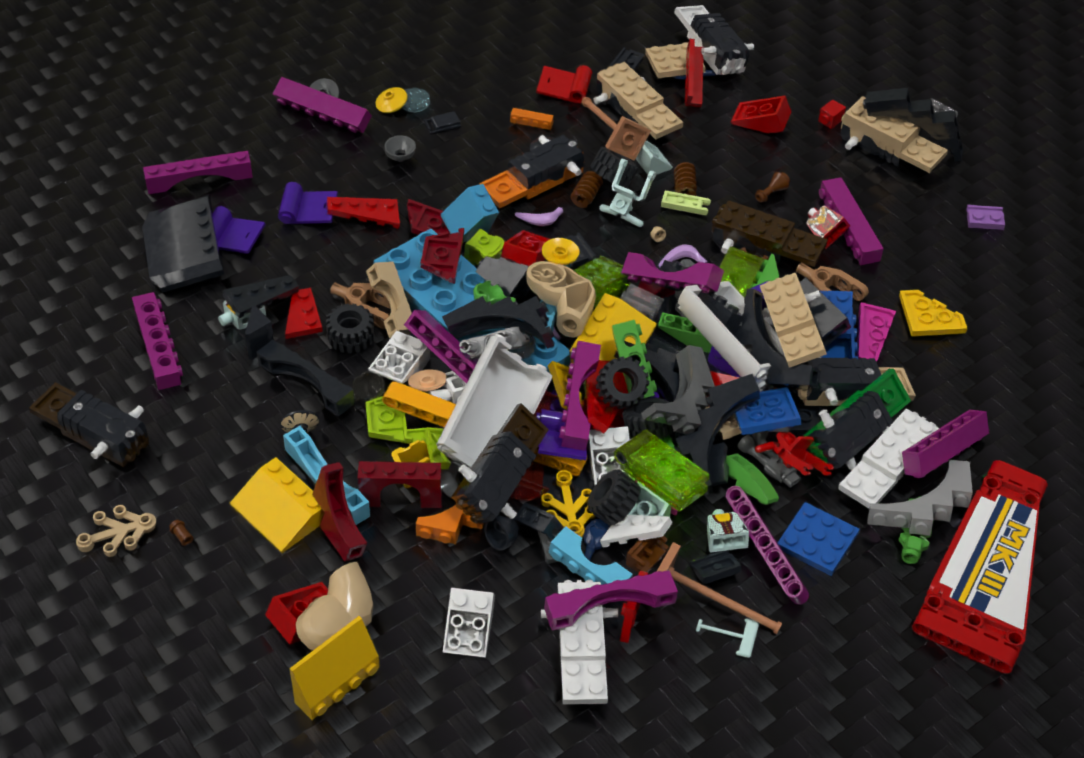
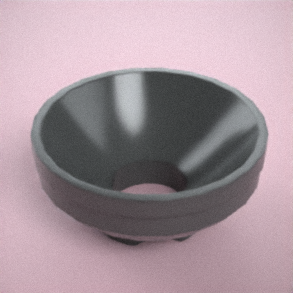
M394 136L385 142L386 155L395 161L404 162L415 154L416 144L410 137ZM404 153L405 155L397 156L396 154Z
M451 461L448 470L441 469L442 491L450 498L461 483L459 480L461 472L458 469L463 464L458 461Z

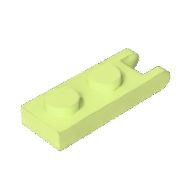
M665 190L661 207L707 215L708 209L702 206H709L711 200Z

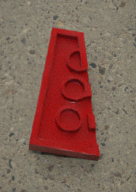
M327 197V214L349 219L357 217L360 219L359 221L363 222L371 220L376 221L378 225L384 226L386 223L393 225V228L399 229L400 227L397 199Z

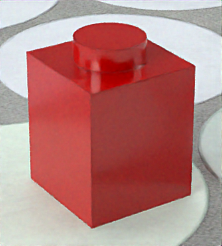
M831 100L820 109L818 121L832 129L842 121L841 119L845 114L846 107L835 100Z

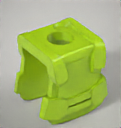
M479 229L465 244L464 258L473 266H478L479 262L485 257L499 259L502 254L501 250L503 249L504 240L498 236H491L486 231Z

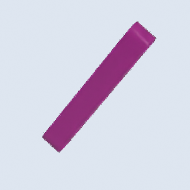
M730 487L726 492L728 502L749 530V536L784 592L795 604L805 603L809 597L808 590L753 503L741 487ZM770 541L767 546L763 547L766 542ZM780 557L777 562L773 563L774 559ZM790 573L787 578L783 579L785 574ZM797 589H800L798 594L793 595Z

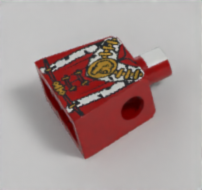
M822 206L819 210L812 208L808 212L810 219L807 221V225L813 234L828 239L825 249L851 226L842 215L826 206Z

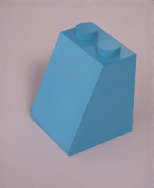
M484 184L468 187L440 216L450 234L459 232V228H464L463 242H466L479 229L488 233L499 212Z

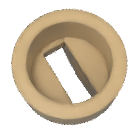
M656 226L650 232V235L656 242H661L666 237V231Z

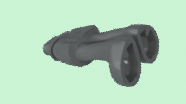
M768 431L754 433L752 437L750 435L744 436L738 443V449L743 453L750 454L763 464L764 473L777 481L780 480V483H785L789 488L801 480L796 474L797 470L793 466L787 468L783 460L772 450L764 452L769 458L755 451L757 445L767 443Z

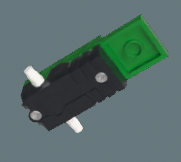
M889 368L863 391H856L830 414L827 413V410L819 412L822 421L803 435L813 437L814 439L807 448L810 450V453L826 463L832 464L834 469L847 464L848 468L852 471L857 466L854 456L868 445L873 438L877 437L880 432H883L887 426H890L893 423L892 417L911 401L896 371Z

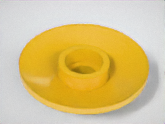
M399 87L389 88L377 97L376 107L382 113L395 112L405 105L407 93Z
M553 238L543 244L542 255L549 262L567 265L577 260L579 248L569 239Z

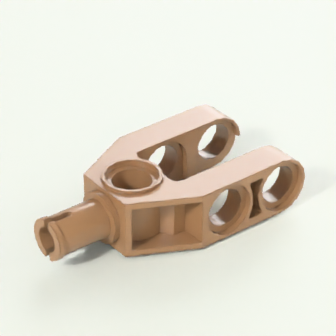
M804 263L799 264L796 269L797 273L806 277L819 291H832L829 287L834 286L840 291H853V298L858 301L863 300L869 293L866 285L839 269L820 266L814 270Z
M336 282L332 285L331 294L344 298L345 304L349 303V305H352L354 303L357 306H364V309L367 308L372 313L374 326L386 329L383 320H386L389 315L380 311L379 308H372L366 305L368 301H372L391 309L388 299L382 292L372 288L370 283H353L349 288Z

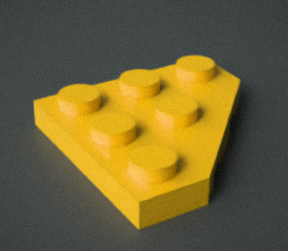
M919 290L900 291L899 297L911 336L966 333L967 326L963 314L948 310L945 304L936 299L930 300Z

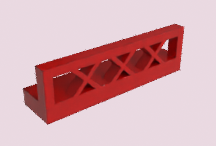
M691 38L686 48L685 106L701 107L703 90V55L701 50L704 47L695 46V39Z

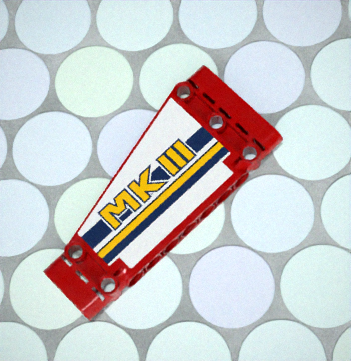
M1000 460L992 463L931 582L924 603L912 625V629L916 634L999 672L1008 674L1012 671L1025 642L1039 505L1048 486L1045 479Z

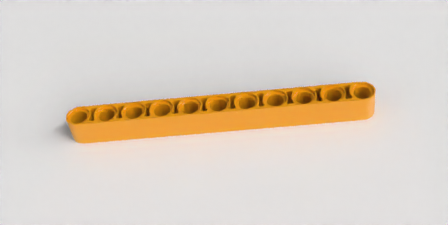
M391 382L382 397V401L387 406L444 428L456 406L455 403L398 382ZM538 447L534 452L536 455L535 462L559 471L567 470L573 476L580 475L588 457L586 460L538 454Z

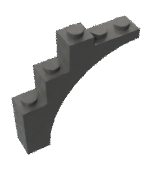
M688 345L676 354L680 382L675 400L666 404L654 403L641 413L643 420L672 425L674 432L686 435L693 433L697 427L702 425L698 411L709 406L706 400L708 389L715 387L703 349Z

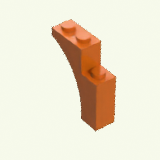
M455 504L439 514L418 517L416 521V536L424 539L438 540L443 543L456 544L462 525L482 529L484 523L472 522L471 516L464 514L463 510L458 509Z

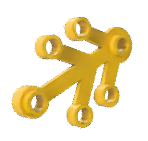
M561 470L556 475V484L562 490L564 504L553 498V495L550 493L542 495L541 504L545 507L552 506L565 514L568 521L558 516L554 510L546 511L554 515L563 527L566 526L571 530H576L573 532L582 537L585 532L584 525L589 519H594L596 516L593 513H588L587 507L585 508V513L578 520L575 514L588 502L589 497L584 495H590L592 490H582L581 496L573 504L569 487L572 483V474L567 470Z

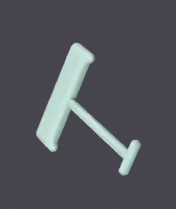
M746 618V626L742 635L702 624L703 620L699 619L696 628L697 632L700 631V628L742 638L740 649L736 652V655L747 658L751 657L759 627L758 622Z

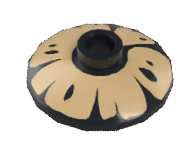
M309 410L294 411L281 419L280 427L284 432L288 433L301 426L307 433L318 426L319 416Z

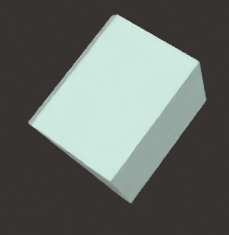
M645 141L636 157V160L645 172L649 174L650 171H654L656 174L671 170L673 167L655 145Z
M638 481L640 494L635 506L628 515L670 517L672 502L643 482Z

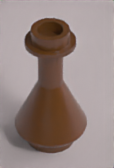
M784 172L774 173L769 186L763 191L758 190L756 192L755 198L760 203L766 202L767 196L772 192L787 190L790 183L788 175Z

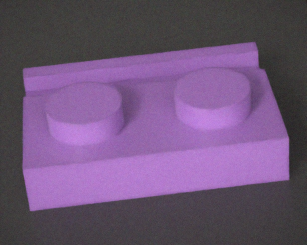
M968 205L966 209L968 228L1004 230L1003 207Z

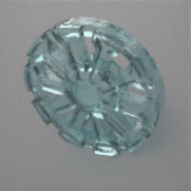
M408 88L405 90L407 101L402 107L404 110L418 112L429 106L430 96L425 90H420L419 88Z

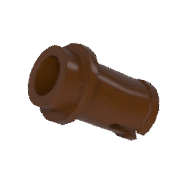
M177 519L170 524L171 534H175L183 546L193 541V536L185 528L183 521Z

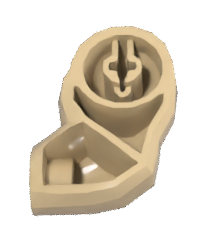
M540 261L530 265L526 272L527 284L542 301L556 306V326L559 332L572 338L581 335L591 317L596 300L595 289L591 281L561 264Z
M357 562L348 563L336 570L329 578L327 595L316 598L297 618V634L309 649H316L358 616L362 618L366 627L371 623L373 613L371 591Z

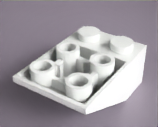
M396 330L368 368V371L403 384L408 381L411 375L423 370L431 359L430 349L419 339Z
M628 426L608 428L604 434L601 431L590 430L587 448L594 485L604 475L615 469L621 470L635 481L632 458L625 464H622L616 457V453L626 448L630 442Z
M451 588L443 653L486 658L495 601L494 593Z

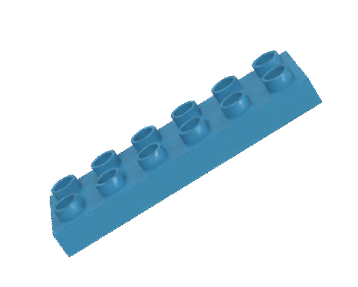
M429 229L373 260V264L378 262H394L410 309L412 311L426 310L449 332L442 316L474 301V287L479 283H484L486 280L475 272L477 268L462 255H460L455 284L422 269L420 262L425 238L431 235H438L434 230ZM504 329L483 330L463 336L457 340L461 342ZM520 331L522 334H526L529 336V338H527L526 340H530L529 333ZM555 337L551 338L555 346L549 349L544 344L529 342L525 347L508 350L521 356V360L527 365L536 366V364L545 366L548 373H550L548 365L552 361L568 367L571 363L569 349Z

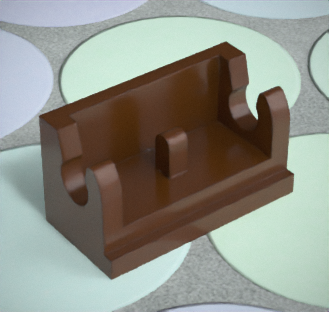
M663 536L638 540L627 552L626 565L638 573L640 571L648 573L668 551L669 547L665 544L668 539Z

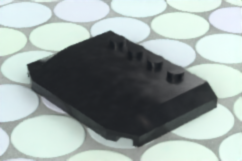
M209 195L149 212L142 229L149 277L151 282L157 285L162 293L224 275L212 215L213 208Z

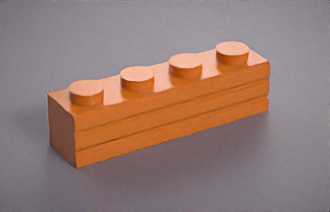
M513 108L510 122L551 130L554 115Z

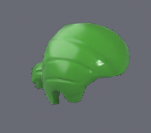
M489 280L477 284L473 289L475 300L483 296L486 302L490 301L491 304H494L506 298L501 287L497 284L491 286V281ZM510 297L513 303L516 302V298Z

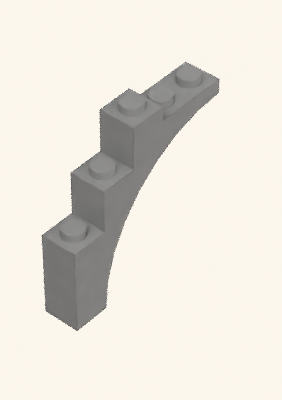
M949 460L945 479L937 488L917 499L890 504L870 503L868 524L909 528V534L930 536L933 520L950 522L953 506L969 508L972 497L970 462Z

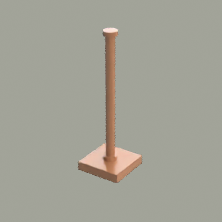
M584 97L582 105L588 107L614 130L605 147L635 160L651 130L623 116L618 124H616L593 104L589 97Z
M674 542L672 543L657 571L669 570L673 580L774 630L773 633H778L782 622L778 621L777 623L674 571L675 568L673 566L681 546Z

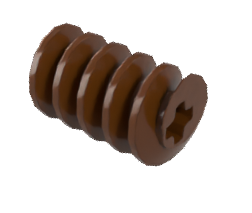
M689 162L678 164L674 169L675 192L696 196L695 166Z
M593 171L585 172L571 193L572 202L580 208H586L588 204L592 203L598 190L601 188L603 178Z

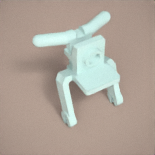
M621 159L612 183V190L617 192L610 206L602 204L600 210L615 216L621 215L622 219L642 227L643 221L630 215L629 211L633 209V201L642 202L646 199L652 181L656 177V172H649L641 195L638 197L633 191L619 186L628 163L627 160Z

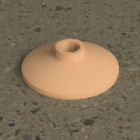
M423 370L411 375L408 379V384L414 389L428 392L442 387L446 383L447 376L439 370Z

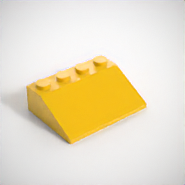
M605 293L589 318L582 334L577 337L572 347L576 348L578 341L601 345L599 360L611 361L616 358L614 354L617 349L611 328L612 325L635 320L636 324H640L642 335L639 336L640 341L646 344L657 324L622 299ZM627 337L624 340L635 344V340L631 337Z
M276 457L262 466L230 502V505L281 553L318 528L324 515V511L312 495L313 490Z
M360 616L356 617L289 668L295 704L311 720L323 715L328 707L335 702L341 701L346 693L351 689H356L365 678L374 675L379 668L378 653Z

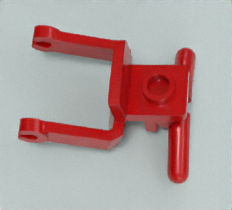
M778 432L776 435L778 442L771 441L755 447L757 453L772 450L783 460L787 468L793 466L803 475L811 474L809 471H806V467L808 470H812L814 467L822 472L823 475H831V472L827 471V467L829 470L834 469L832 464L826 463L806 451L814 441L813 437L799 436L796 438L790 432Z

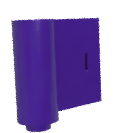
M289 182L285 185L278 219L285 224L332 223L333 215L327 214L326 201L327 197H337L338 191L303 192L300 184Z
M223 206L216 207L212 213L219 250L249 254L262 232L265 222L232 218L231 212Z
M541 409L540 413H536V418L549 429L538 446V454L586 460V449L583 451L561 446L562 438H559L561 426L565 424V422H561L563 412Z

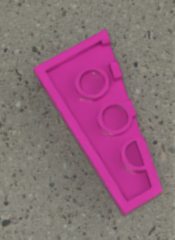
M860 303L857 334L858 359L875 358L877 362L895 316V310Z

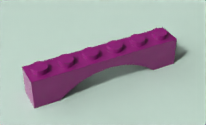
M248 151L143 167L148 194L166 192L180 181L201 175H219L233 180L253 178Z
M628 252L621 273L628 276L627 279L636 283L638 280L649 285L654 282L662 287H665L667 284L676 289L697 285L701 292L709 293V291H718L724 270L715 264L698 262L681 271L664 272L656 267L653 260L643 254Z
M578 341L576 348L572 347L570 359L574 361L570 363L568 374L571 375V379L568 378L566 390H569V394H566L564 399V406H567V410H563L561 422H565V424L561 426L559 438H562V447L583 451L586 449L591 423L588 422L581 408L579 389L582 383L596 372L601 348L599 344Z
M669 570L663 572L656 571L645 576L638 575L622 581L615 580L608 584H596L585 589H574L562 594H552L545 598L544 610L551 630H557L573 626L587 611L609 602L633 601L655 608L674 604L678 590Z

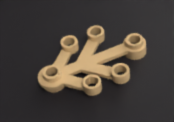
M117 505L113 509L115 517L131 521V523L124 524L106 517L103 511H98L93 515L95 524L104 525L112 529L93 535L87 533L80 534L76 539L77 547L81 552H88L93 549L94 543L114 537L111 542L103 546L106 556H114L123 540L127 550H134L142 535L154 530L157 523L156 518L150 513L137 515L126 511L125 506ZM135 530L132 536L126 537L128 532Z

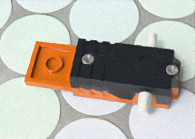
M542 135L539 137V142L542 145L530 150V152L523 153L522 156L519 155L515 159L509 160L508 170L479 183V185L484 184L492 201L499 209L522 197L530 199L583 173L584 156L583 151L578 148V142L570 140L564 135L553 140H548Z

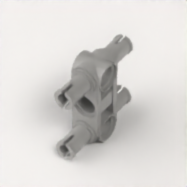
M511 327L488 335L463 340L460 342L459 347H463L460 348V351L470 355V359L474 360L480 358L490 337L495 336V334L506 338V342L512 346L510 350L525 347L529 344L530 340H526L529 336L522 334L519 327Z

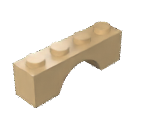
M394 262L374 263L366 273L371 287L382 292L390 303V316L383 321L388 336L391 338L396 330L410 335L412 332L404 324L412 313Z

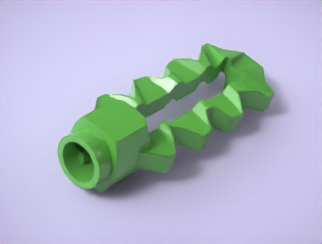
M901 528L904 531L899 536V542L903 545L902 560L908 564H915L918 562L921 552L928 549L929 541L926 538L930 536H911L909 528Z

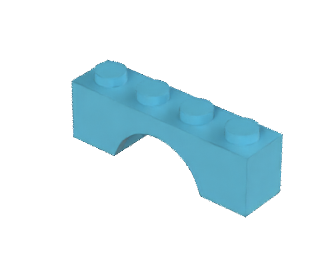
M566 526L550 543L548 553L551 554L552 558L562 562L571 572L577 573L585 581L593 580V582H601V585L612 583L615 580L622 581L632 578L633 574L617 562L610 565H597L590 562L581 550L582 537Z

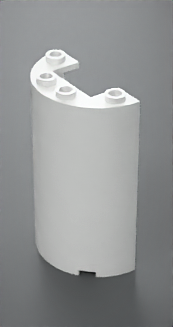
M729 281L720 282L718 291L715 294L726 298L728 304L736 306L740 309L739 313L743 314L745 306L744 297ZM697 285L686 286L678 300L679 310L740 377L753 373L760 392L767 388L768 390L774 388V386L768 384L767 379L771 365L769 363L760 365L750 354L752 349H746L698 297L701 289ZM764 319V324L771 341L780 353L784 355L777 332Z
M499 334L490 337L436 444L438 446L437 449L448 458L461 462L469 468L472 467L491 437L499 432L517 404L522 403L534 415L553 377L547 372L545 366L536 364V366L527 365L521 360V356L509 352L508 349L510 350L512 346L506 342L505 337Z

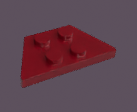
M408 199L407 209L411 233L419 235L432 229L439 235L448 231L440 216L443 212L442 210Z
M459 228V232L449 234L447 231L439 235L427 236L420 262L421 268L455 284L464 239V228Z

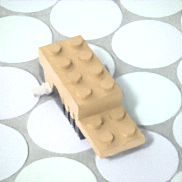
M863 96L841 119V137L847 141L845 144L846 149L850 150L853 146H857L875 156L878 155L883 160L886 159L889 163H894L897 167L904 161H907L930 173L948 152L947 149L919 136L920 127L911 122L888 116H868L867 109L864 110L863 100L866 99Z

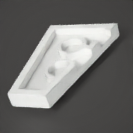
M627 515L617 524L610 526L600 540L602 547H608L611 542L618 541L619 544H624L633 538H638L641 541L663 537L671 526L672 521L668 516Z

